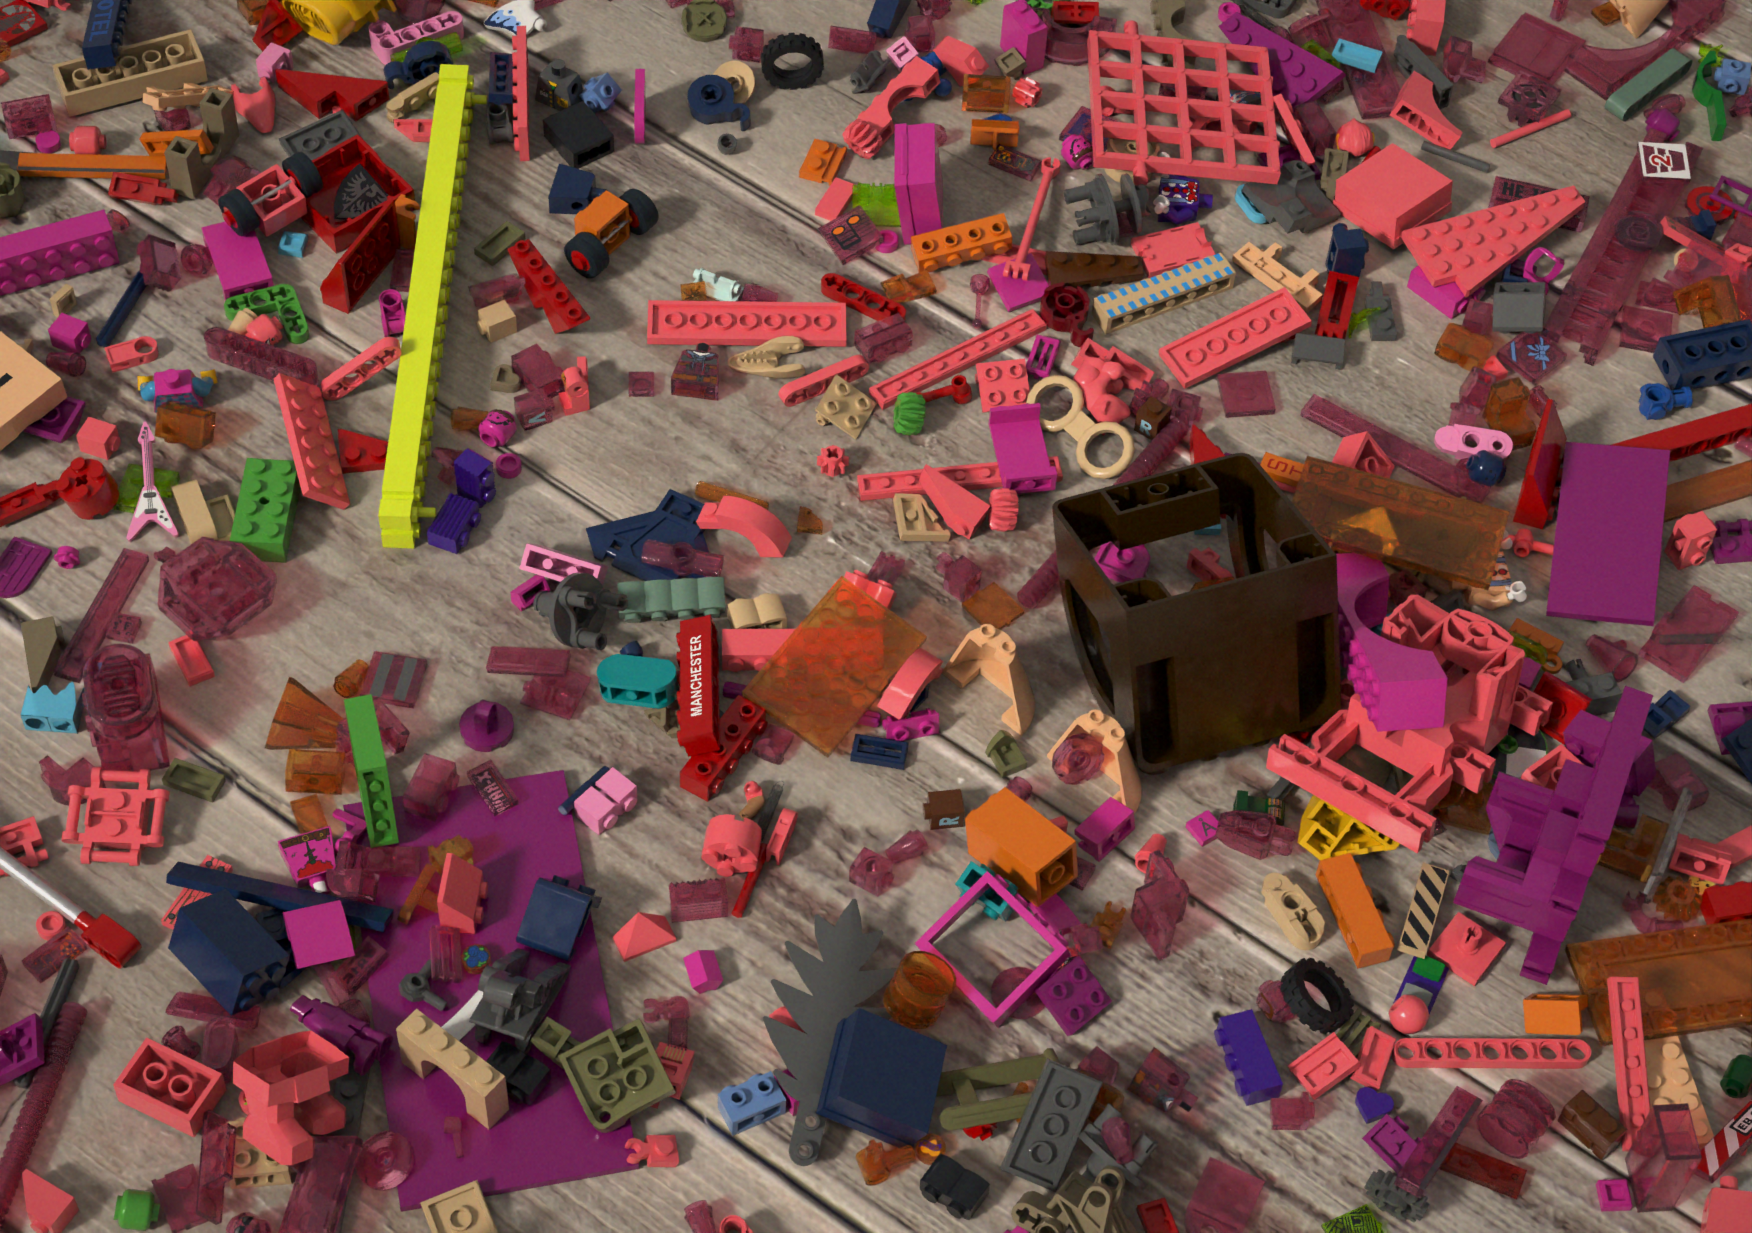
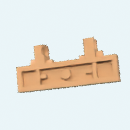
M192 82L184 83V89L167 91L153 86L147 87V93H143V103L151 105L152 109L158 111H166L167 107L184 109L186 105L200 107L199 103L210 88L232 95L233 90L219 85L203 87Z
M1248 242L1233 255L1232 261L1274 292L1285 287L1306 314L1322 301L1323 294L1315 289L1320 273L1312 268L1303 277L1296 276L1277 262L1282 255L1283 247L1276 242L1266 250H1260Z

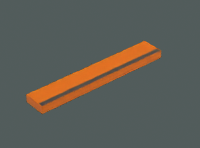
M19 153L17 171L19 176L112 178L113 172L166 180L167 163L165 156Z

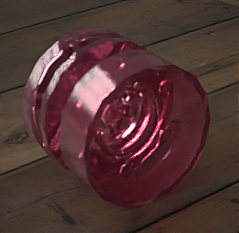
M1510 1079L1503 1083L1500 1090L1495 1093L1492 1101L1488 1102L1479 1113L1476 1125L1481 1136L1494 1149L1511 1158L1522 1159L1528 1156L1537 1144L1539 1137L1543 1136L1547 1128L1552 1125L1556 1114L1551 1102L1541 1091L1524 1081Z

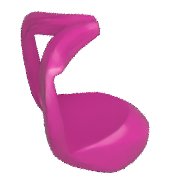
M1536 248L1526 259L1523 278L1528 279V282H1545V292L1547 295L1549 292L1548 283L1560 273L1565 265L1564 260L1556 257L1545 248ZM1543 254H1546L1556 263L1550 273L1541 278L1533 273V265Z

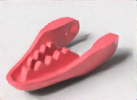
M260 77L259 85L262 89L253 94L239 93L240 88L236 84H231L235 110L245 117L259 132L268 133L272 131L276 98L266 77Z

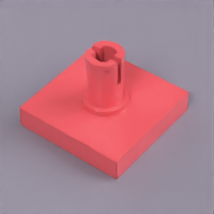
M1458 912L1429 948L1427 956L1442 962L1450 971L1475 986L1504 949L1506 942Z

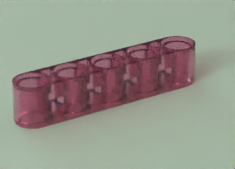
M220 327L209 328L204 333L207 355L215 361L274 381V378L279 373L317 387L319 385L316 363L312 359Z

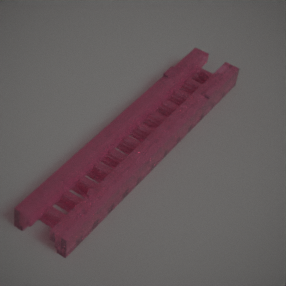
M1650 128L1643 142L1664 143L1667 134ZM1686 142L1691 177L1703 148ZM1642 145L1646 173H1658L1657 166L1652 165L1649 161V157L1655 154L1654 147ZM1657 148L1658 154L1664 157L1665 153L1660 152L1661 148ZM1640 149L1637 151L1543 327L1540 337L1544 339V345H1551L1552 341L1558 343L1561 336L1581 343L1579 352L1584 353V363L1594 366L1653 249L1637 251L1625 247L1615 235L1617 224L1626 218H1642L1655 225L1661 236L1663 230L1660 222L1665 216L1671 217L1690 179L1643 176ZM1681 152L1678 158L1671 156L1673 165L1671 171L1685 170L1683 153ZM1661 163L1660 171L1669 172L1668 167Z

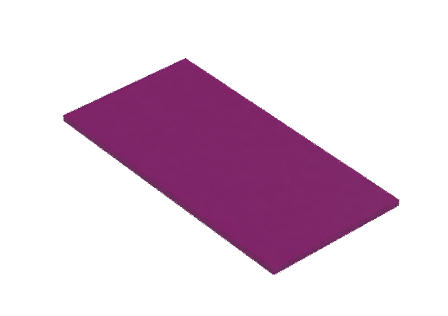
M564 770L500 780L513 799L514 804L497 813L492 810L475 784L392 797L399 843L371 848L366 829L357 839L355 847L350 852L356 900L394 909L393 919L384 932L360 928L364 957L372 949L373 952L370 956L379 958L377 961L365 958L367 962L371 963V968L367 971L374 1027L375 1030L387 1032L393 1037L389 1051L379 1062L390 1137H395L390 1138L394 1139L391 1140L392 1153H396L398 1156V1165L395 1168V1172L406 1174L404 1179L397 1184L401 1212L422 1208L420 1202L475 1180H478L483 1196L487 1197L639 1169V1163H627V1158L631 1153L637 1154L634 1149L625 1148L628 1139L634 1138L630 1118L627 1119L625 1125L611 1132L602 1133L597 1131L589 1121L565 1070L543 1054L534 1044L527 1055L539 1060L550 1068L551 1080L532 1105H527L523 1102L518 1104L508 1096L509 1110L490 1130L467 1113L463 1092L444 1070L436 1066L423 1079L402 1063L396 1028L416 1008L442 1027L478 991L479 980L484 968L487 965L492 967L496 960L517 948L530 952L528 961L520 976L533 981L538 974L558 962L571 965L569 975L552 1006L544 1016L543 1021L548 1016L572 1032L570 1036L580 1043L610 1028L613 1031L591 911L582 936L576 938L573 946L576 952L570 962L516 942L519 928L538 878L553 879V876L557 875L570 880L569 886L577 889L580 884L585 885L572 811L567 815H563L558 810V807L569 798ZM362 802L343 805L345 812L365 820ZM346 823L347 831L354 827ZM446 853H453L482 870L484 882H488L487 898L482 899L480 905L484 908L482 924L477 923L475 934L441 931L437 899ZM474 945L484 947V950L489 955L487 963L483 964L482 967H468L466 961H463L465 957L463 953L468 952L469 947ZM429 959L437 963V968L428 978L430 991L448 1002L442 1012L424 1000L419 1002L407 1000L400 994L398 987L406 974H418ZM476 1025L460 1040L462 1044L485 1061H487L502 1041L515 1047L517 1046L515 1045V1037L494 1030L491 1031L489 1039L485 1044L477 1042L475 1040ZM604 1115L602 1122H608L611 1115Z

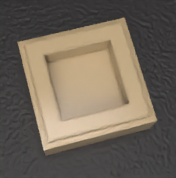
M67 283L50 298L54 316L58 317L61 313L67 314L77 305L74 289Z

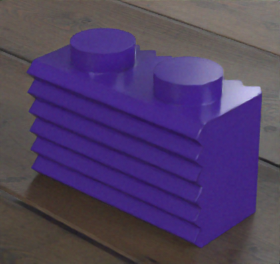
M467 448L454 461L457 495L468 500L471 499L473 502H478L479 508L491 502L496 495L493 462Z
M450 493L427 531L428 544L458 554L461 546L466 547L472 528H477L481 521L478 502H473L471 499L468 500L462 496L459 497L457 494Z

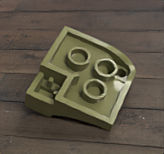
M640 1018L615 1031H612L610 1028L558 1055L589 1121L597 1131L602 1133L611 1132L625 1125V1122L631 1116L676 1093ZM604 1115H611L608 1122H602Z

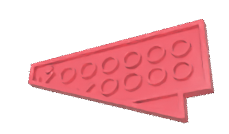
M1573 185L1403 230L1401 238L1433 287L1456 282L1464 296L1468 297L1504 270L1506 266L1513 263L1584 208L1585 200Z

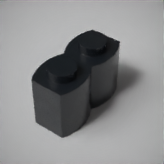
M504 1041L498 1045L486 1061L505 1076L507 1095L518 1104L523 1102L527 1105H532L551 1080L550 1068Z
M941 1153L920 1180V1190L925 1199L932 1203L938 1202L945 1205L947 1211L952 1216L966 1220L972 1218L988 1196L990 1184L984 1178L965 1169L958 1162Z

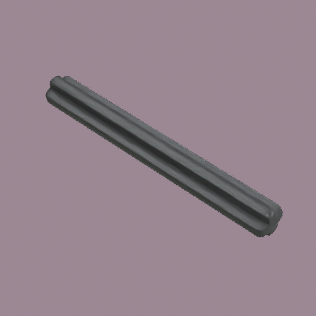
M66 958L63 960L40 1015L43 1023L44 1052L80 967L75 959ZM38 1067L15 1078V1086L28 1089Z

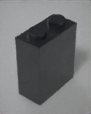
M584 101L543 119L544 137L570 167L579 169L614 152V135Z

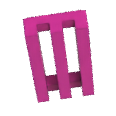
M1037 334L1026 364L1028 377L1029 374L1034 375V379L1050 376L1061 340ZM1044 342L1045 344L1037 367L1032 368L1040 343ZM1050 344L1054 346L1044 371L1042 367Z

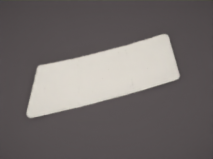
M478 990L441 1028L460 1041L476 1025L469 1022L482 999L483 992Z

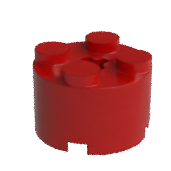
M75 458L55 483V488L60 497L74 514L81 519H94L92 516L99 513L103 516L115 506L119 499L118 483L104 465L95 459Z

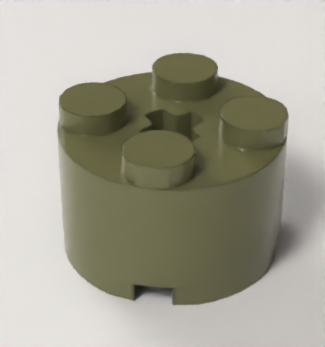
M0 162V218L7 216L15 217L20 213V208L25 201L18 171L16 169L13 170L9 164Z

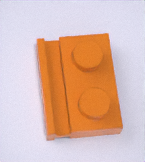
M814 139L799 170V177L818 183L824 181L830 186L846 157L847 147L839 148L837 144Z

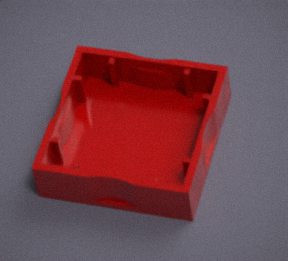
M357 134L329 149L322 156L311 160L319 171L323 182V189L306 198L307 214L300 218L337 254L351 246L390 197L396 201L403 194L406 195V198L415 201L414 189L394 169L387 166L378 154ZM360 163L389 196H387L386 201L354 219L350 217L347 220L334 219V202L337 190L342 180ZM410 207V211H411V212L414 211V210H416V209Z

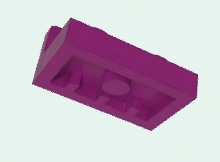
M1386 1114L1362 1139L1398 1175H1402L1404 1179L1408 1180L1426 1161L1429 1163L1432 1160L1427 1154L1431 1148L1419 1137L1413 1140L1406 1133L1410 1128L1398 1116L1392 1119Z

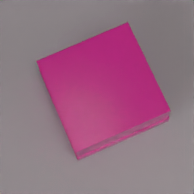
M935 123L895 124L894 186L904 245L911 244V236L943 228V177Z

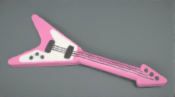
M143 422L138 442L142 444L144 487L126 538L129 542L133 541L149 522L158 523L173 537L177 538L179 536L178 531L155 487L152 443H155V438L148 423Z

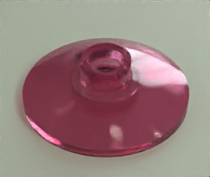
M1013 967L1004 970L995 978L991 988V997L996 1008L1033 970ZM1034 992L1010 1017L1014 1019L1031 1018L1039 1014L1045 1005Z

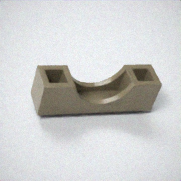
M1185 0L1151 1L1150 11L1151 14L1155 15L1154 30H1158L1157 37L1193 40V38L1186 37L1173 28L1184 21ZM1160 53L1161 63H1165V67H1173V55ZM1184 56L1186 69H1194L1196 57Z

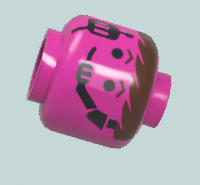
M1073 134L1063 141L1061 155L1072 169L1082 168V170H1085L1093 164V147L1084 135Z
M499 409L491 410L479 425L480 438L490 447L506 445L517 430L514 416L506 410L502 411Z

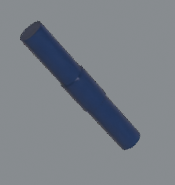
M603 766L558 807L559 812L567 815L574 808V801L591 786L596 788L595 782L610 769L607 766Z

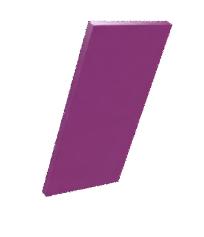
M1566 442L1546 616L1654 626L1670 450Z

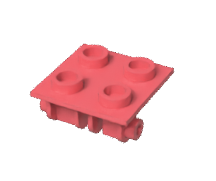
M1025 358L976 363L977 374H975V382L979 385L982 413L990 412V408L1026 404L1030 390Z

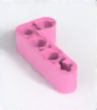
M456 11L440 14L397 31H393L390 25L383 20H378L376 23L371 22L368 27L371 48L384 65L393 61L403 62L407 52L420 42L436 41L448 46L464 38L463 17Z

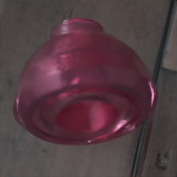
M190 244L182 249L181 263L190 275L201 278L209 273L213 266V260L208 247L201 244Z

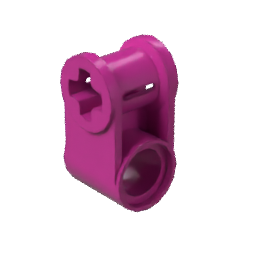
M394 289L384 290L379 296L384 337H389L390 334L404 332L406 312L404 311L401 294Z

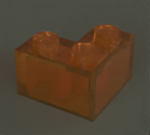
M1729 275L1710 276L1672 292L1678 314L1692 315L1700 313L1703 328L1742 321Z
M1519 377L1491 385L1482 415L1491 430L1502 431L1511 438L1513 442L1512 451L1531 446L1537 431L1534 421L1530 420L1525 412L1530 399V391Z
M1642 814L1634 834L1613 826L1603 853H1600L1596 864L1646 883L1669 823Z

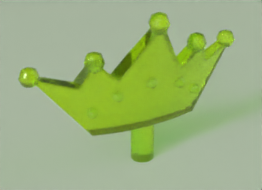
M1700 42L1701 46L1698 55L1702 58L1698 62L1701 63L1709 51H1716L1717 61L1711 64V67H1721V60L1724 56H1718L1723 44L1710 48L1712 44L1704 46Z
M1381 307L1363 309L1358 314L1352 312L1351 316L1353 319L1349 323L1348 338H1352L1353 331L1358 328L1360 323L1366 321L1368 315H1372L1374 311L1381 310Z

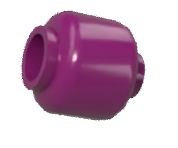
M1667 108L1655 109L1645 120L1647 124L1645 127L1646 132L1659 143L1667 139L1671 142L1680 133V130L1677 129L1680 125V119Z

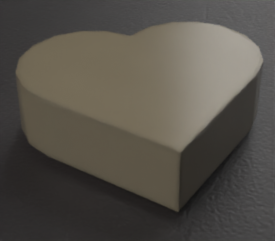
M501 364L495 368L490 383V390L505 393H515L520 390L521 378L518 374L514 373L510 365Z

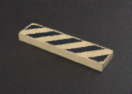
M1423 862L1397 951L1425 959L1449 876V870Z

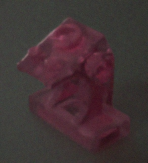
M379 697L373 698L382 742L394 754L403 752L410 734L409 730ZM346 717L336 727L338 738L336 740L338 746L336 751L339 755L343 753L345 756L344 761L347 764L351 763L355 767Z

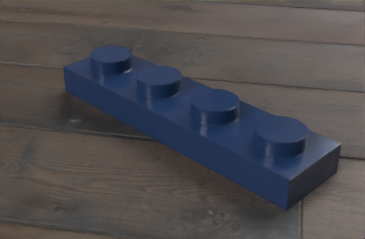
M490 52L488 102H493L497 105L512 104V54Z

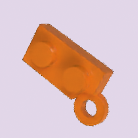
M1516 618L1508 631L1514 637L1512 646L1521 648L1525 653L1541 660L1540 664H1542L1541 668L1543 671L1551 674L1558 673L1562 668V660L1557 655L1562 649L1564 641ZM1552 661L1556 664V666L1551 667L1547 664V662Z

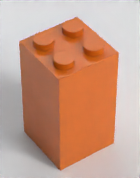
M1004 787L998 793L991 795L984 804L970 811L967 817H965L968 853L981 864L992 869L996 873L995 875L999 874L1003 879H1007L1018 887L1017 892L1035 906H1041L1078 877L1076 840L1008 788Z

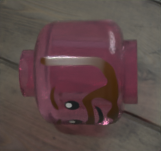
M1268 980L1264 982L1258 989L1259 994L1256 998V1004L1268 1020L1285 1023L1295 1015L1290 1011L1291 1007L1289 1004H1286L1283 997L1285 995L1281 992V985L1283 984L1281 980L1274 982Z

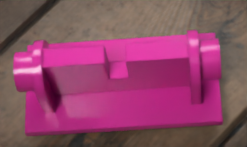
M930 708L910 712L911 718L899 720L894 716H887V719L882 720L883 729L886 730V739L904 741L939 734V712L936 713L935 710H930Z

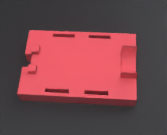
M1198 222L1131 239V246L1136 256L1143 258V269L1148 278L1182 267L1187 263L1199 261L1207 256L1215 255L1211 247L1212 241L1208 242L1206 240L1204 228H1201Z

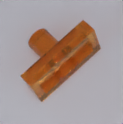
M426 863L404 902L397 920L407 925L418 904L438 913V895L427 889L434 877L436 867Z

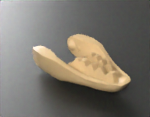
M794 336L777 337L756 348L728 358V365L731 369L738 372L774 379L800 377L805 374L804 365L787 364L779 366V359L784 354L803 350L804 343L800 338Z

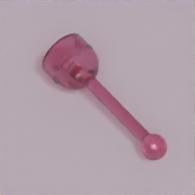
M976 274L970 278L971 291L977 294L975 319L972 322L974 328L982 326V321L980 320L981 296L988 291L990 285L989 277L983 274Z

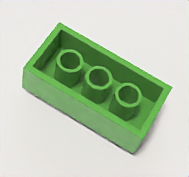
M247 458L230 536L234 560L286 563L301 489L294 461Z

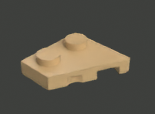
M895 493L893 503L900 541H949L951 536L949 530L942 529L937 522L938 516L927 506V502L920 494Z

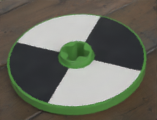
M1509 724L1507 735L1487 754L1496 759L1492 775L1493 779L1496 780L1499 771L1521 778L1523 772L1547 754V742L1540 729L1533 736ZM1503 744H1508L1510 750L1505 749Z

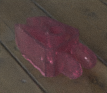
M1234 810L1220 814L1215 836L1227 847L1262 860L1268 856V853L1282 856L1291 855L1293 848L1286 841H1294L1296 832L1292 829L1276 825L1277 820L1272 814Z

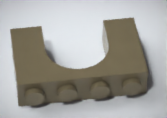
M210 88L199 103L203 130L214 146L211 154H200L197 142L175 136L164 152L171 188L175 189L179 195L191 199L196 198L239 137L233 95L214 88Z

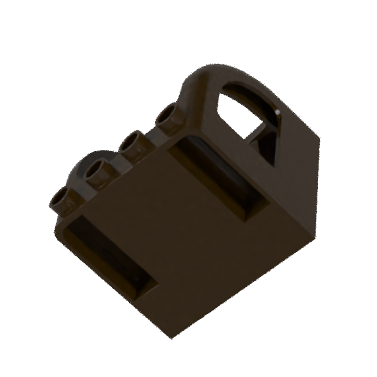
M1235 453L1063 498L1053 504L1052 512L1060 590L1078 660L1099 708L1103 714L1114 718L1124 729L1132 757L1143 773L1158 775L1165 773L1172 766L1189 761L1214 760L1222 752L1242 746H1264L1272 738L1296 731L1311 732L1317 730L1341 710L1337 555L1253 456L1246 453ZM1220 514H1226L1229 547L1236 579L1174 596L1170 595L1160 581L1153 578H1137L1113 585L1089 551L1108 542H1112L1119 550H1124L1221 524ZM1264 529L1277 543V568L1270 570L1265 550ZM1099 624L1109 639L1111 663L1104 646Z

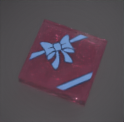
M1521 332L1497 351L1496 357L1534 385L1565 361L1567 354L1538 332L1532 334Z

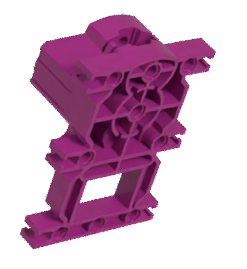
M1625 686L1610 730L1606 735L1599 755L1596 756L1593 767L1591 768L1566 759L1555 790L1500 771L1497 775L1486 805V811L1500 852L1498 859L1495 863L1475 856L1468 861L1453 903L1533 931L1520 976L1545 985L1549 981L1561 943L1565 939L1571 922L1575 920L1589 877H1591L1600 853H1603L1606 842L1610 837L1653 699L1651 694Z

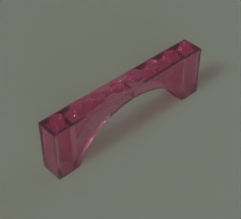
M1669 0L1667 4L1672 14V26L1661 37L1648 44L1627 49H1604L1583 44L1569 54L1564 71L1607 101L1616 90L1672 48L1679 51L1681 46L1685 43H1690L1700 32L1704 33L1711 24L1719 22L1725 14L1726 0Z

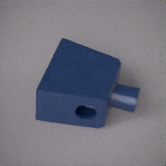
M559 164L548 196L549 213L577 214L589 206L595 197H599L607 189L596 188V178L593 173Z

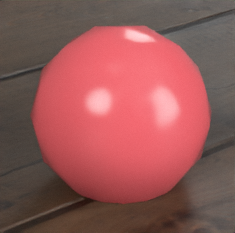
M1402 995L1394 1002L1388 1012L1393 1027L1403 1034H1415L1421 1031L1429 1019L1426 1004L1415 995Z

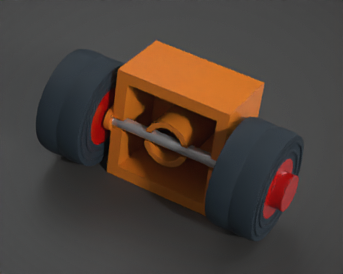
M629 189L619 198L607 190L599 197H595L591 204L584 210L579 211L574 218L575 236L564 247V253L569 264L576 272L586 278L598 276L609 265V255L630 238V232L642 235L657 223L659 214L655 204L645 193L637 189Z

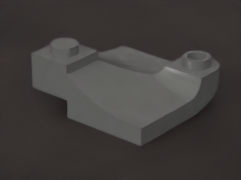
M1294 160L1283 164L1280 168L1281 174L1278 184L1249 182L1242 189L1243 193L1265 216L1268 222L1271 224L1277 221L1287 234L1296 230L1305 233L1338 220L1341 214L1315 183V173L1303 161Z

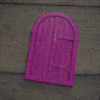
M14 536L0 556V597L7 599L23 594L51 556L52 550Z

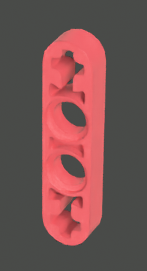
M385 337L327 376L320 384L322 396L326 400H338L393 363L401 356L399 340L394 337ZM367 361H376L373 364H364ZM348 374H357L354 377H345Z
M862 355L851 356L785 384L779 390L778 395L787 407L795 406L825 393L836 374L848 383L863 377L869 370V364Z

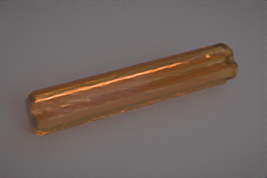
M699 481L695 488L697 496L719 503L723 496H733L749 500L767 510L769 509L767 501L707 482Z

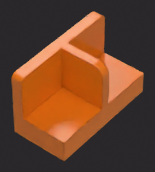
M972 119L970 144L991 145L992 150H996V146L1017 147L1019 121Z
M1532 993L1523 999L1525 1032L1530 1034L1580 1035L1583 1032L1581 1011L1588 1007V995Z

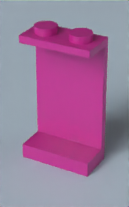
M226 222L201 227L204 244L209 249L222 286L225 301L232 296L274 286L272 275L255 230L250 231L245 236H239Z
M1040 403L990 408L988 425L1003 488L1015 490L1017 494L1055 490L1056 467L1050 466L1039 421Z

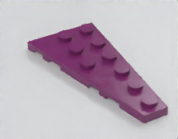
M1235 12L1218 26L1232 44L1268 47L1270 75L1273 76L1272 95L1274 97L1282 94L1285 101L1289 100L1293 108V118L1347 76L1344 71L1238 12ZM1246 62L1252 71L1258 75L1257 63Z

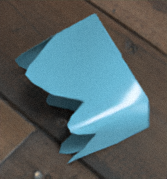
M73 682L69 683L65 690L60 691L57 695H54L47 685L41 686L36 693H33L28 685L21 711L25 730L78 734L84 703H82L84 688L76 704L75 685Z

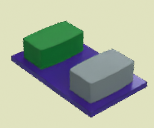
M1414 956L1394 1002L1404 994L1415 995L1424 1001L1430 1014L1449 968L1442 962L1425 956V959Z

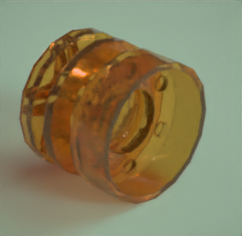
M913 951L905 954L894 972L888 987L884 991L883 1003L886 1011L894 1020L910 1028L926 1029L933 1026L956 987L955 973L945 960L935 954L926 951Z

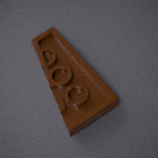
M1046 251L1045 254L1048 287L1060 282H1066L1065 286H1072L1076 289L1077 286L1083 284H1091V287L1101 286L1102 282L1110 281L1112 284L1141 281L1144 275L1141 256Z

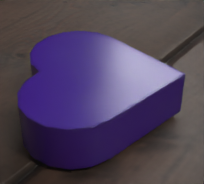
M1370 1087L1359 1089L1355 1097L1356 1106L1366 1124L1382 1119L1386 1114L1390 1115L1394 1107V1101L1390 1095L1377 1093Z

